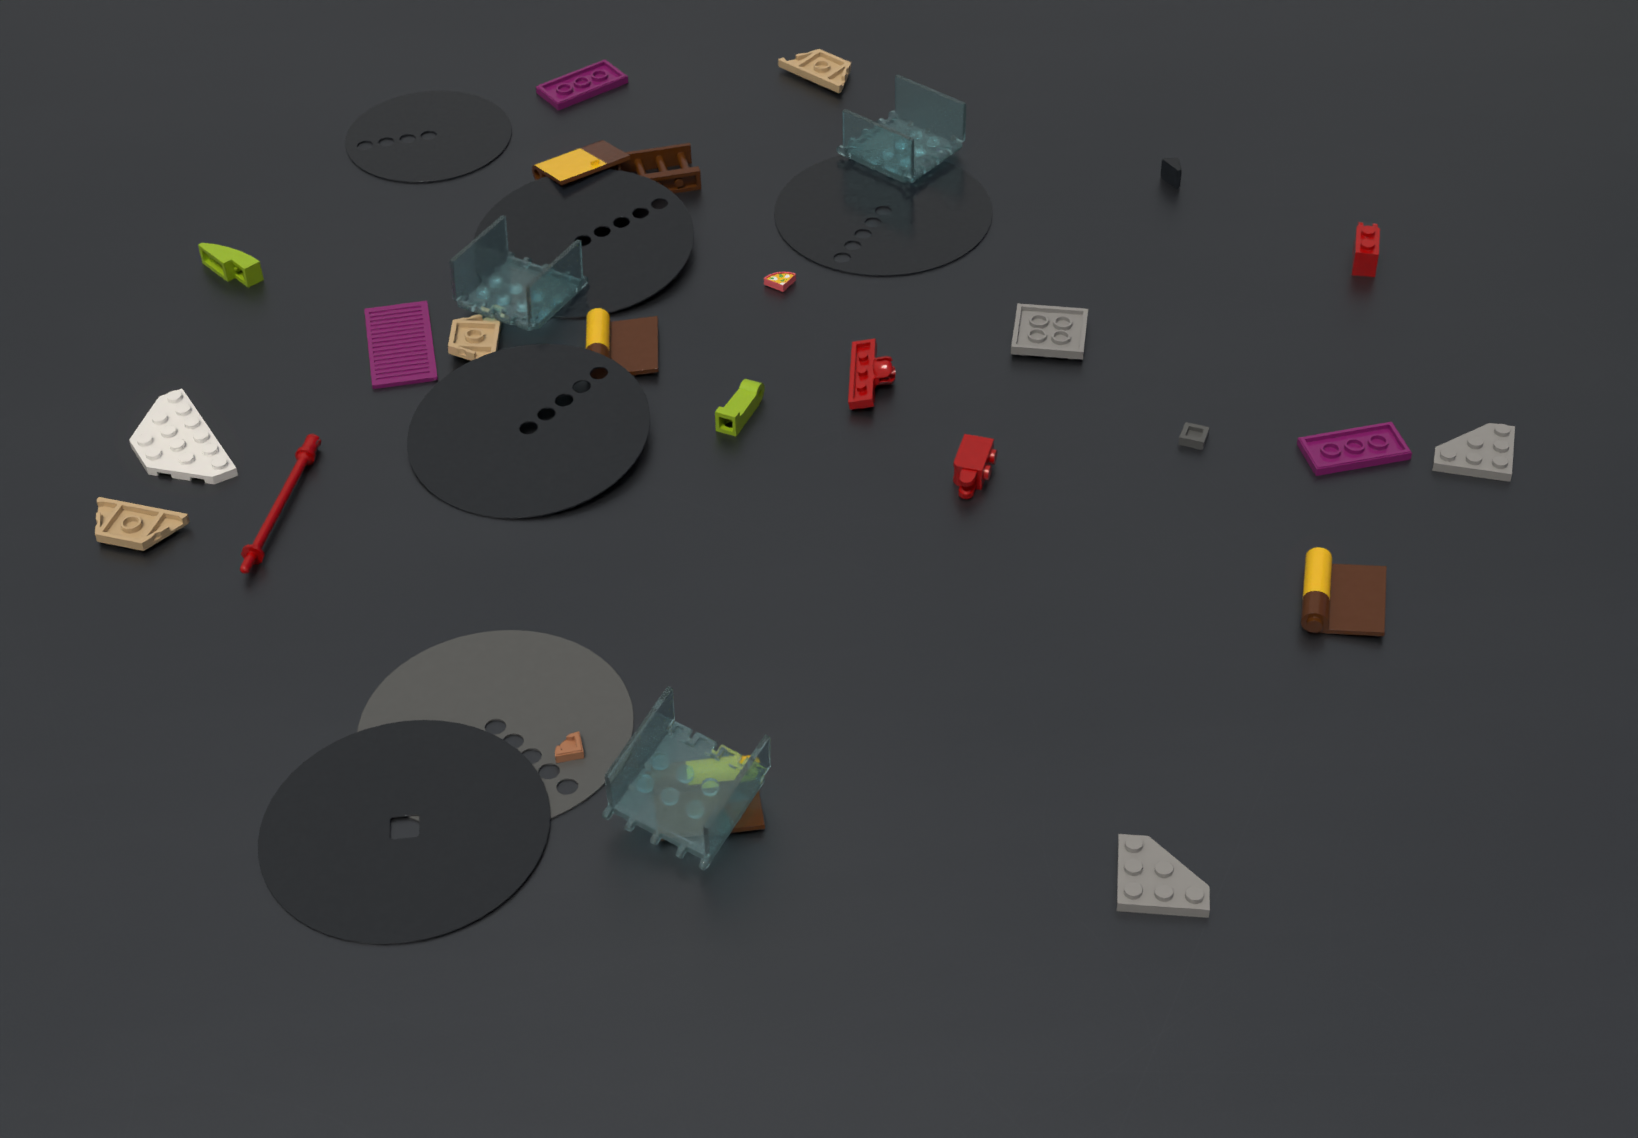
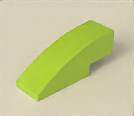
M209 243L198 244L202 263L227 282L236 278L249 288L264 280L260 261L254 257L226 246Z

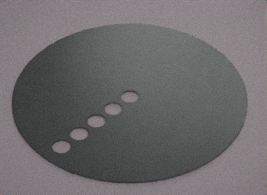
M499 630L474 633L442 642L413 656L385 678L368 700L362 712L357 732L388 723L413 720L455 722L486 731L485 727L489 722L495 720L502 721L506 724L505 730L493 735L503 740L510 735L521 736L524 742L516 749L522 754L528 750L539 751L542 755L541 759L532 764L538 773L545 765H555L559 768L560 772L555 778L544 779L540 777L549 799L550 819H553L585 802L599 791L617 771L631 743L634 729V713L628 690L620 676L605 660L591 650L573 641L546 633ZM579 731L584 758L556 763V747L566 740L567 735ZM564 780H573L578 784V789L572 794L565 795L557 791V786ZM407 816L419 822V816Z

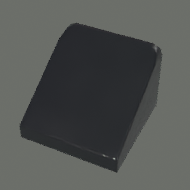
M1163 158L1161 178L1175 189H1179L1182 174L1179 159Z

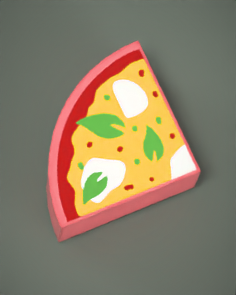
M791 272L772 273L764 278V285L784 292L796 281V274Z

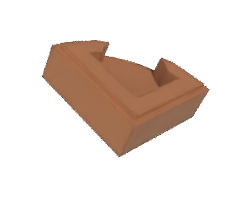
M579 731L567 735L566 740L555 749L556 763L584 758Z

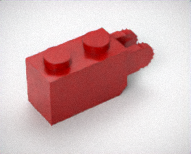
M1358 222L1353 246L1352 275L1375 277L1380 242V228H1378V224L1364 226L1362 222Z
M964 434L953 462V482L956 486H960L958 495L961 499L972 498L975 490H982L985 480L989 481L992 469L991 464L995 465L997 459L994 439Z

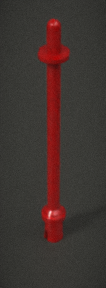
M315 434L307 435L302 447L297 449L295 453L297 462L253 544L245 545L242 549L241 555L244 558L240 566L242 574H248L253 564L262 563L265 556L262 547L305 466L311 465L316 458L315 453L321 445V440H318L319 436Z

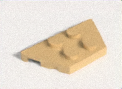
M821 49L796 54V59L790 61L785 60L784 57L778 59V67L837 93H841L851 71V62Z
M502 310L494 311L495 316L483 318L482 314H477L469 318L453 320L448 343V354L472 361L486 354L496 352L502 324Z
M103 497L97 498L98 512H96L97 525L95 526L97 542L145 551L190 522L186 513Z

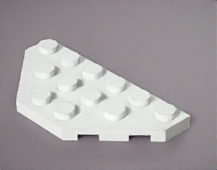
M183 389L174 390L159 396L129 439L132 450L148 475L158 476L160 473L171 474V477L174 479L191 481L192 478L204 479L205 483L217 484L238 476L237 468Z

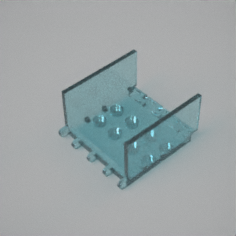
M896 75L895 110L888 113V119L880 118L874 122L847 109L843 110V145L837 147V152L903 183L906 181L913 183L923 174H926L962 148L966 132V103L903 76Z
M502 215L449 260L453 300L458 301L457 306L471 312L475 311V313L491 319L495 317L497 321L509 325L515 324V327L529 332L533 329L539 330L588 283V277L583 276L581 240H576L552 263H545L543 266L531 263L532 260L528 257H525L523 260L515 258L514 253L508 250L506 216Z
M667 686L604 775L608 806L605 808L602 818L609 820L614 813L628 820L625 830L632 832L637 825L653 833L650 843L657 845L662 838L678 846L677 857L682 859L686 852H689L702 859L699 868L705 871L765 782V774L771 767L770 737L764 735L751 756L747 757L741 764L742 754L724 745H721L715 751L718 742L698 732L694 734L692 739L690 738L693 730L674 721L673 688Z

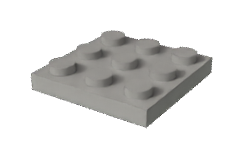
M1017 303L1011 354L1083 360L1088 309Z

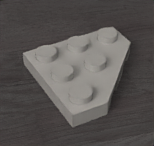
M1488 423L1435 447L1432 471L1510 482L1513 468L1515 426Z
M1128 834L1118 835L1116 911L1209 918V885L1151 837Z

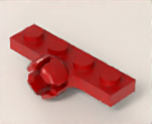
M876 339L852 342L848 395L850 410L874 407L876 385H890L895 382V367L890 362L893 359L890 356L877 357Z

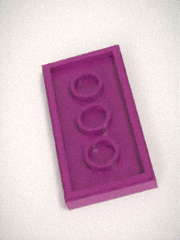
M604 59L536 86V93L559 111L627 84L628 76Z
M1392 422L1304 436L1297 439V446L1315 476L1411 460L1412 456L1411 450Z

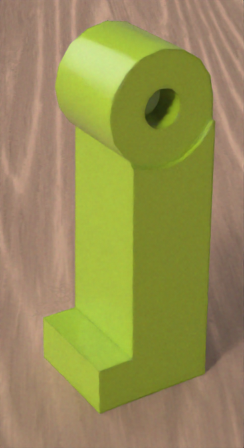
M744 379L724 407L719 406L715 411L716 431L737 436L760 405L759 403L765 391L764 384ZM732 422L733 428L727 427L725 424Z

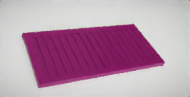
M427 301L364 309L373 389L438 381Z

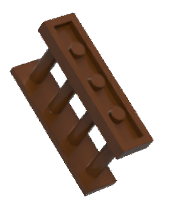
M690 143L625 152L630 155V160L606 168L630 173L637 172L638 175L660 183L673 193L701 190L699 166L689 167L688 165L692 164ZM680 165L681 168L669 171L667 169V167ZM658 169L659 172L646 174L645 170Z

